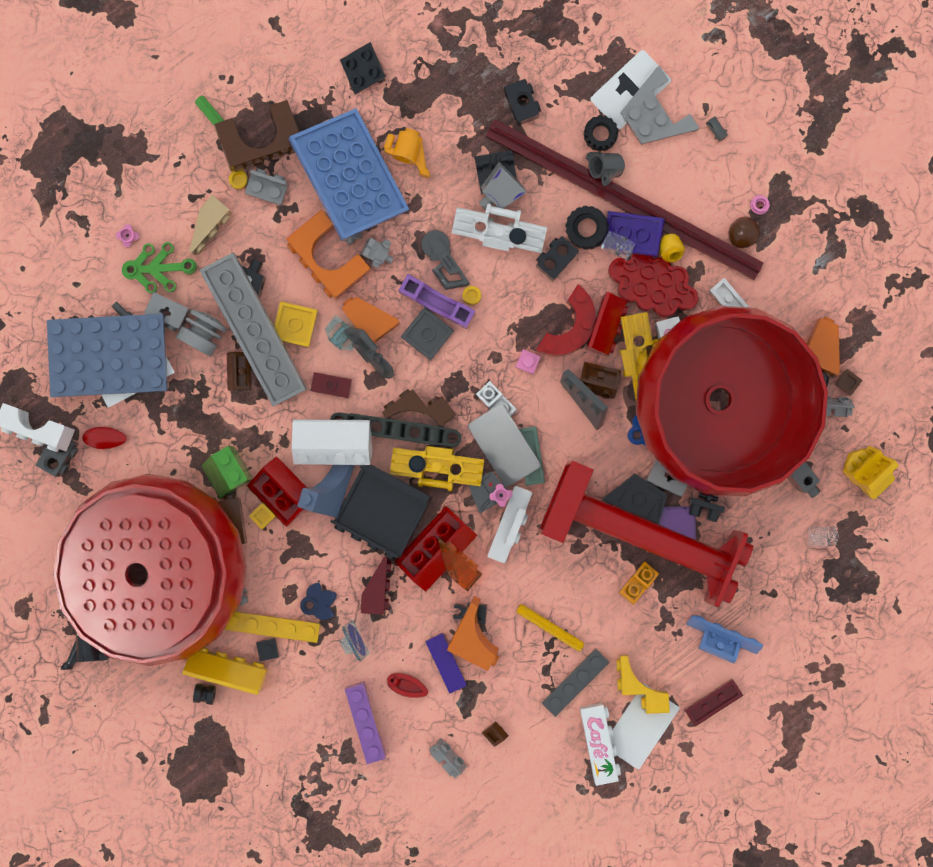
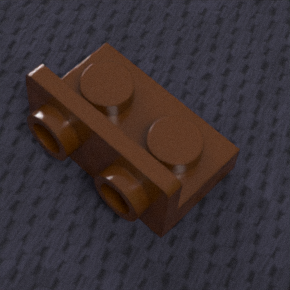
M584 362L580 380L595 395L605 399H614L619 386L621 370Z

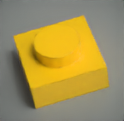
M262 503L249 517L263 530L276 515Z

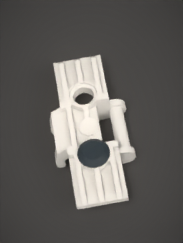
M487 203L485 213L457 207L452 234L479 239V241H483L482 246L509 251V247H516L542 253L547 227L519 221L521 210L512 211L494 207ZM489 213L515 219V223H509V225L495 223L494 219L489 218ZM483 222L486 225V229L479 231L476 229L475 224Z

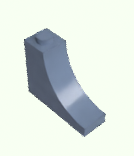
M332 465L328 474L319 484L311 488H303L297 507L338 518L354 465Z

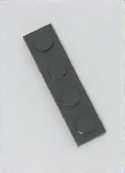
M595 648L541 703L556 717L610 662Z

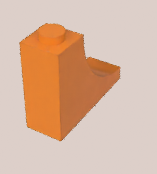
M474 596L449 643L447 651L488 671L491 665H496L500 657L497 655L499 648L493 645L480 629L477 612L481 599Z

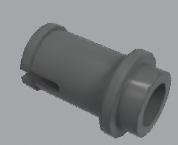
M716 116L708 120L709 122H706V125L715 135V140L720 142L728 136V130L722 127Z

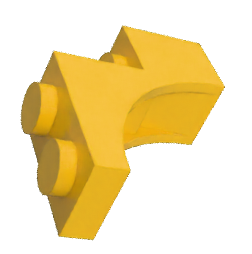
M619 655V659L616 660V671H620V679H617V690H621L622 695L644 694V697H641V709H644L646 714L670 713L669 693L667 691L653 690L643 685L633 674L628 655Z

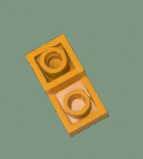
M643 562L618 593L634 605L644 591L650 587L659 573L646 562Z

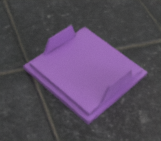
M689 506L664 507L659 525L696 540L695 516L689 515Z

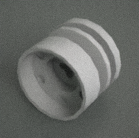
M191 309L190 313L197 317L196 320L193 321L187 317L186 321L192 325L191 329L182 326L176 338L212 357L217 348V345L211 341L212 337L221 340L222 336L215 332L219 329L225 333L227 328L219 320L205 312Z

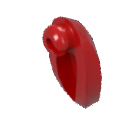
M109 427L91 428L85 431L82 436V440L86 445L96 449L114 448L122 445L127 439L124 433Z
M393 673L387 678L388 687L403 697L422 698L428 694L427 687L412 675Z

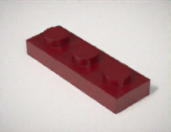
M730 679L685 708L684 711L696 727L744 695L735 681Z

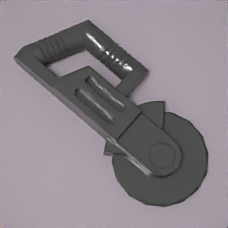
M439 230L427 232L421 242L422 249L428 257H431V261L441 262L432 271L444 289L468 286L470 284L450 255V242L447 235ZM444 267L449 275L459 274L462 279L448 281L440 269Z
M346 328L345 334L353 342L351 345L367 363L369 362L384 378H393V367L383 358L382 354L376 353L375 350L378 346L371 340L368 334L363 329Z

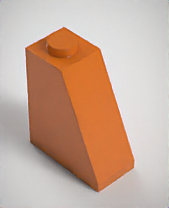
M350 297L343 303L344 306L341 308L353 325L358 329H363L374 343L400 324L397 318L358 297L354 299Z
M819 318L814 325L807 344L818 357L821 369L829 375L838 376L840 373L839 325L834 324L835 321L831 318Z

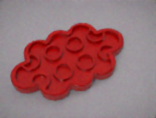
M633 254L630 260L616 258L609 265L608 273L610 278L619 283L617 290L619 297L628 303L635 302L642 311L654 310L659 317L668 318L674 315L677 309L690 311L698 303L697 291L688 285V272L680 266L671 267V264L663 260L662 257L653 259L652 256Z

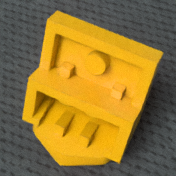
M868 446L866 449L862 448L848 453L842 472L855 485L859 486L869 498L876 499L894 482L895 476L893 472L899 465L896 460L884 456L881 450Z

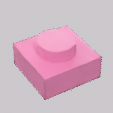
M523 349L516 368L534 374L541 356Z

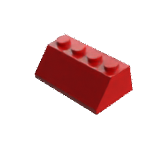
M445 506L408 546L401 559H396L395 563L416 585L426 592L478 535L453 511Z

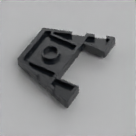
M634 473L602 498L601 501L659 524L667 494Z

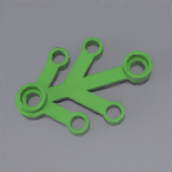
M166 242L162 245L160 253L149 265H142L148 256L155 253V247L147 243L143 246L142 253L134 261L130 260L123 264L122 274L127 279L138 280L148 293L153 294L158 289L157 284L149 282L141 274L150 273L164 285L166 291L174 292L177 288L176 283L167 279L161 272L183 271L191 275L196 272L197 264L192 259H185L182 263L161 264L169 254L174 252V246L170 242ZM167 245L171 246V250L169 252L165 251V247ZM148 246L152 247V251L150 253L146 252V248ZM187 263H191L192 267L190 269L185 268ZM131 266L134 267L133 273L128 272V268ZM169 283H173L174 285L173 289L168 290L167 285ZM150 284H153L155 286L153 291H149L148 286Z

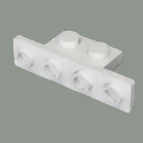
M515 486L512 491L513 495L508 501L488 553L489 558L501 563L506 562L513 544H518L521 533L518 531L521 525L525 526L528 515L525 513L532 492Z

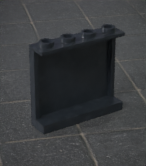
M371 464L360 465L359 468L361 470L340 508L338 518L335 517L330 522L335 524L334 528L342 533L345 530L350 532L351 538L359 542L361 540L368 542L367 546L377 551L379 548L385 551L384 555L392 560L395 557L401 559L433 497Z

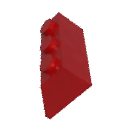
M606 292L603 295L594 329L585 350L606 357L609 356V353L613 354L616 343L613 342L615 335L619 336L622 324H619L621 317L626 316L628 306H625L626 300L610 292Z
M277 456L267 463L247 485L286 527L305 510L297 507L303 488L307 487Z

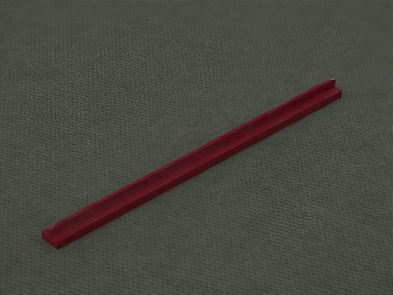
M494 120L489 127L486 138L512 150V152L629 214L664 218V233L678 235L683 243L752 280H755L761 271L762 261L612 181L609 185L604 186L602 178H593L588 168L497 120Z

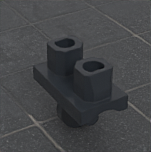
M700 492L699 497L705 499L704 501L692 497L689 498V515L700 517L701 509L705 508L708 509L706 520L717 522L720 513H724L725 507L710 503V501L717 502L719 498L717 496Z

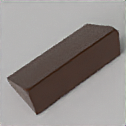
M244 352L227 353L228 391L251 390L250 363Z

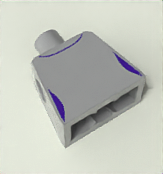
M499 162L481 186L486 196L479 201V204L485 210L487 203L491 204V206L495 204L498 208H505L524 195L526 189Z

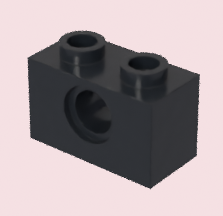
M526 78L504 87V93L517 126L539 118L541 108L538 101H534L532 96L534 94L531 83L527 84ZM525 98L528 100V104L522 106L518 103V100Z

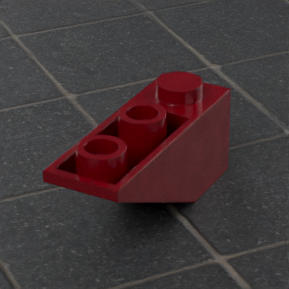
M386 556L382 559L362 593V614L384 615L385 610L389 609V599H386V591H390V580L387 579V572H391V560H388Z

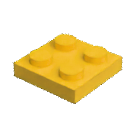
M280 301L274 327L281 340L309 348L318 310Z

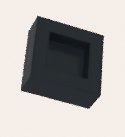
M276 638L256 642L260 661L280 657Z

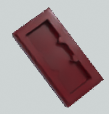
M314 372L310 391L349 398L352 379Z

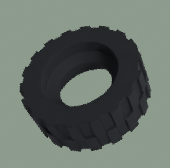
M586 205L576 208L568 216L567 223L565 224V231L569 240L578 248H583L584 250L599 247L606 240L605 238L609 233L607 218L598 208L596 209L593 206L588 207ZM586 218L594 220L597 226L596 232L590 237H584L578 232L579 223Z

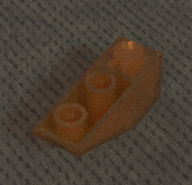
M439 539L438 542L447 574L462 588L469 591L482 575L477 569L479 565L471 558L467 561L468 556L461 550L456 552L458 548L450 541L445 543Z

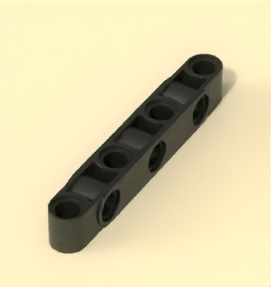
M340 412L334 413L330 420H334L337 416H342L344 420H370L371 436L449 447H456L461 442L460 432L441 426ZM374 422H380L382 424V430L380 432H374L372 430V424ZM413 427L420 429V436L417 438L410 436V430ZM450 433H456L459 437L458 441L454 444L449 443L447 440Z

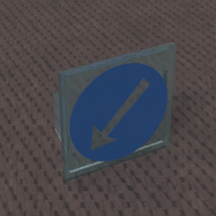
M352 619L342 626L345 637L340 643L346 654L354 653L357 660L362 661L370 653Z

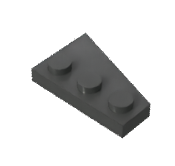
M567 369L563 372L560 383L595 429L598 430L603 426L608 406L576 375Z

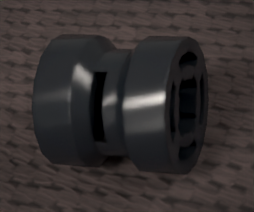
M196 683L193 703L205 702L208 705H213L216 686L209 685L206 687L203 684Z

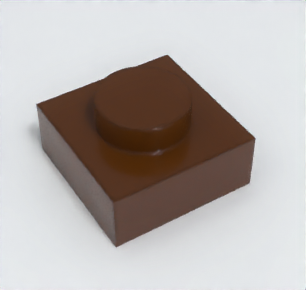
M846 369L834 385L851 396L863 380L849 369Z
M496 721L482 732L494 747L509 736Z

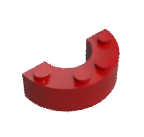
M579 284L566 302L572 308L575 315L573 328L563 335L546 333L536 349L537 352L553 357L569 355L581 348L591 336L596 320L595 307L589 294Z

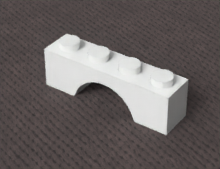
M4 403L0 409V427H2L0 431L12 435V432L17 433L16 437L26 441L29 437L32 439L31 443L43 446V443L47 444V449L58 452L59 449L67 451L75 431L74 429L49 420L43 427L33 430L29 423L28 412Z

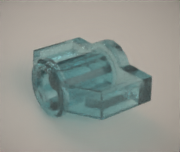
M335 315L325 327L328 340L340 350L352 351L354 349L351 345L353 344L352 341L347 347H341L348 339L345 329L350 326ZM339 322L341 327L330 338L329 333Z

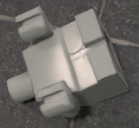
M368 238L360 253V256L372 261L371 265L377 269L384 261L391 264L394 257L388 255L391 242L386 239L379 243L373 238Z

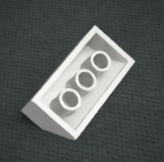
M293 420L291 448L293 463L309 465H370L373 453L370 420Z

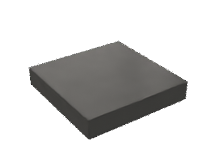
M424 307L401 338L431 361L453 334L454 330Z

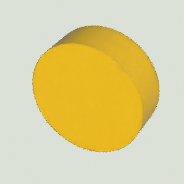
M234 170L230 173L228 180L234 189L241 190L247 186L248 176L244 171L235 172Z
M476 286L466 287L462 294L464 302L468 305L478 304L481 300L480 289Z

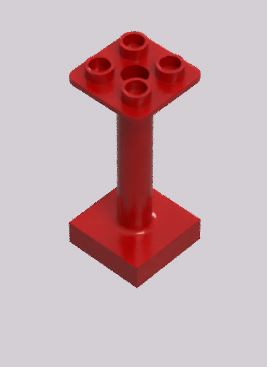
M572 460L567 461L538 530L540 534L564 543L572 522L576 521L707 576L708 589L704 601L715 607H719L722 601L731 603L738 588V581L731 579L737 565L743 567L747 565L754 547L746 542L748 538L747 533L733 530L725 544L718 549L585 494L594 469Z

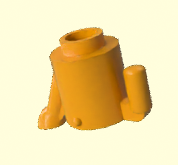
M410 128L400 131L394 148H392L395 136L388 134L384 144V152L400 162L416 165L420 176L430 178V172L426 168L423 139L420 137V133Z

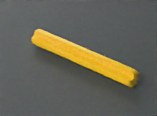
M520 604L517 608V614L575 650L581 651L584 647V642L525 605Z

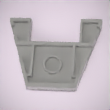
M660 66L653 71L621 111V115L641 145L694 132L699 129L691 114L673 124L652 92L668 82V78Z

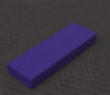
M443 633L426 640V645L449 694L467 686L453 654L447 651L449 645Z

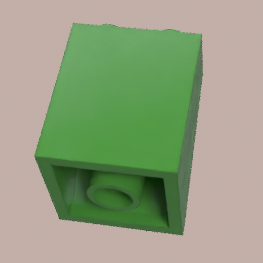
M227 446L216 452L201 465L220 499L253 479L236 448L233 446Z

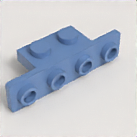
M692 615L686 625L703 632L698 649L733 664L737 660L740 648L755 654L763 648V644L759 643L756 639L744 637L737 631L725 629L722 625L706 621L698 615Z

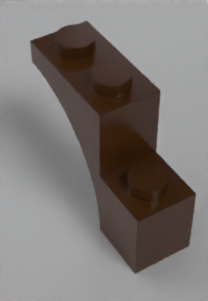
M407 389L399 395L400 399L395 403L393 400L384 406L385 410L382 412L387 419L401 412H419L431 417L440 426H443L456 416L443 396L440 398L438 396L434 397L428 402L430 406L426 407L413 389L411 391Z

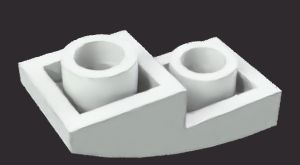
M490 381L476 393L490 410L499 404H503L511 417L518 411Z

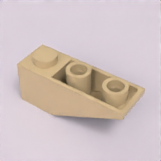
M213 195L199 209L189 250L193 255L196 253L200 254L205 249V243L209 238L212 240L219 232L217 229L222 224H227L231 219L230 215L232 212Z

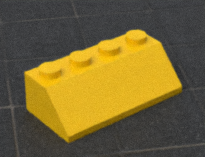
M204 647L187 659L182 674L258 695L263 689L268 668L264 667L265 664L253 661L252 664L245 662L246 659L243 657H227L225 652L216 651V653L209 652V648Z

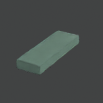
M537 426L519 429L540 463L538 469L525 476L526 486L545 483Z

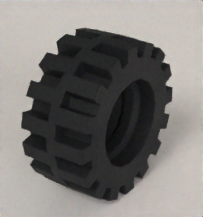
M598 115L591 118L584 129V140L587 146L591 147L592 150H598V152L607 151L613 147L619 132L616 122L614 123L613 119L608 118L606 115ZM597 126H604L608 129L609 136L606 140L598 141L594 138L593 130Z

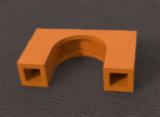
M320 210L286 238L289 242L286 246L293 254L296 252L301 257L299 259L300 263L305 269L309 267L313 271L311 276L317 283H323L325 286L323 290L329 298L333 296L337 300L371 272V269L359 254L336 270H326L316 264L314 260L315 245L334 228L331 220Z

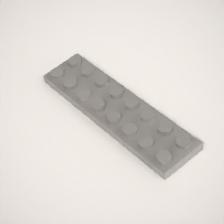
M235 252L200 269L199 271L272 406L305 391L307 387Z

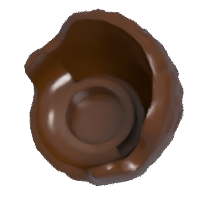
M745 216L736 219L731 224L728 233L732 245L737 248H748L756 243L760 235V227L755 220Z

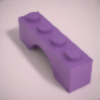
M407 274L398 290L403 296L464 329H467L475 315V310L437 292Z
M365 681L347 686L345 693L366 763L370 764L386 759V751L375 723Z

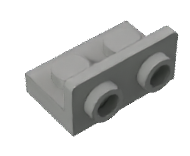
M256 168V171L250 170L251 176L245 194L282 206L289 186L285 178L276 174L274 177L269 176L266 171Z

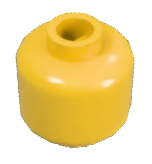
M676 234L664 235L661 239L659 250L661 257L666 262H677L680 260L685 252L681 239Z

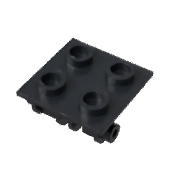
M371 42L340 59L355 95L377 82L382 83L385 81V73Z
M512 150L474 157L481 194H484L481 189L482 184L499 162L517 179Z

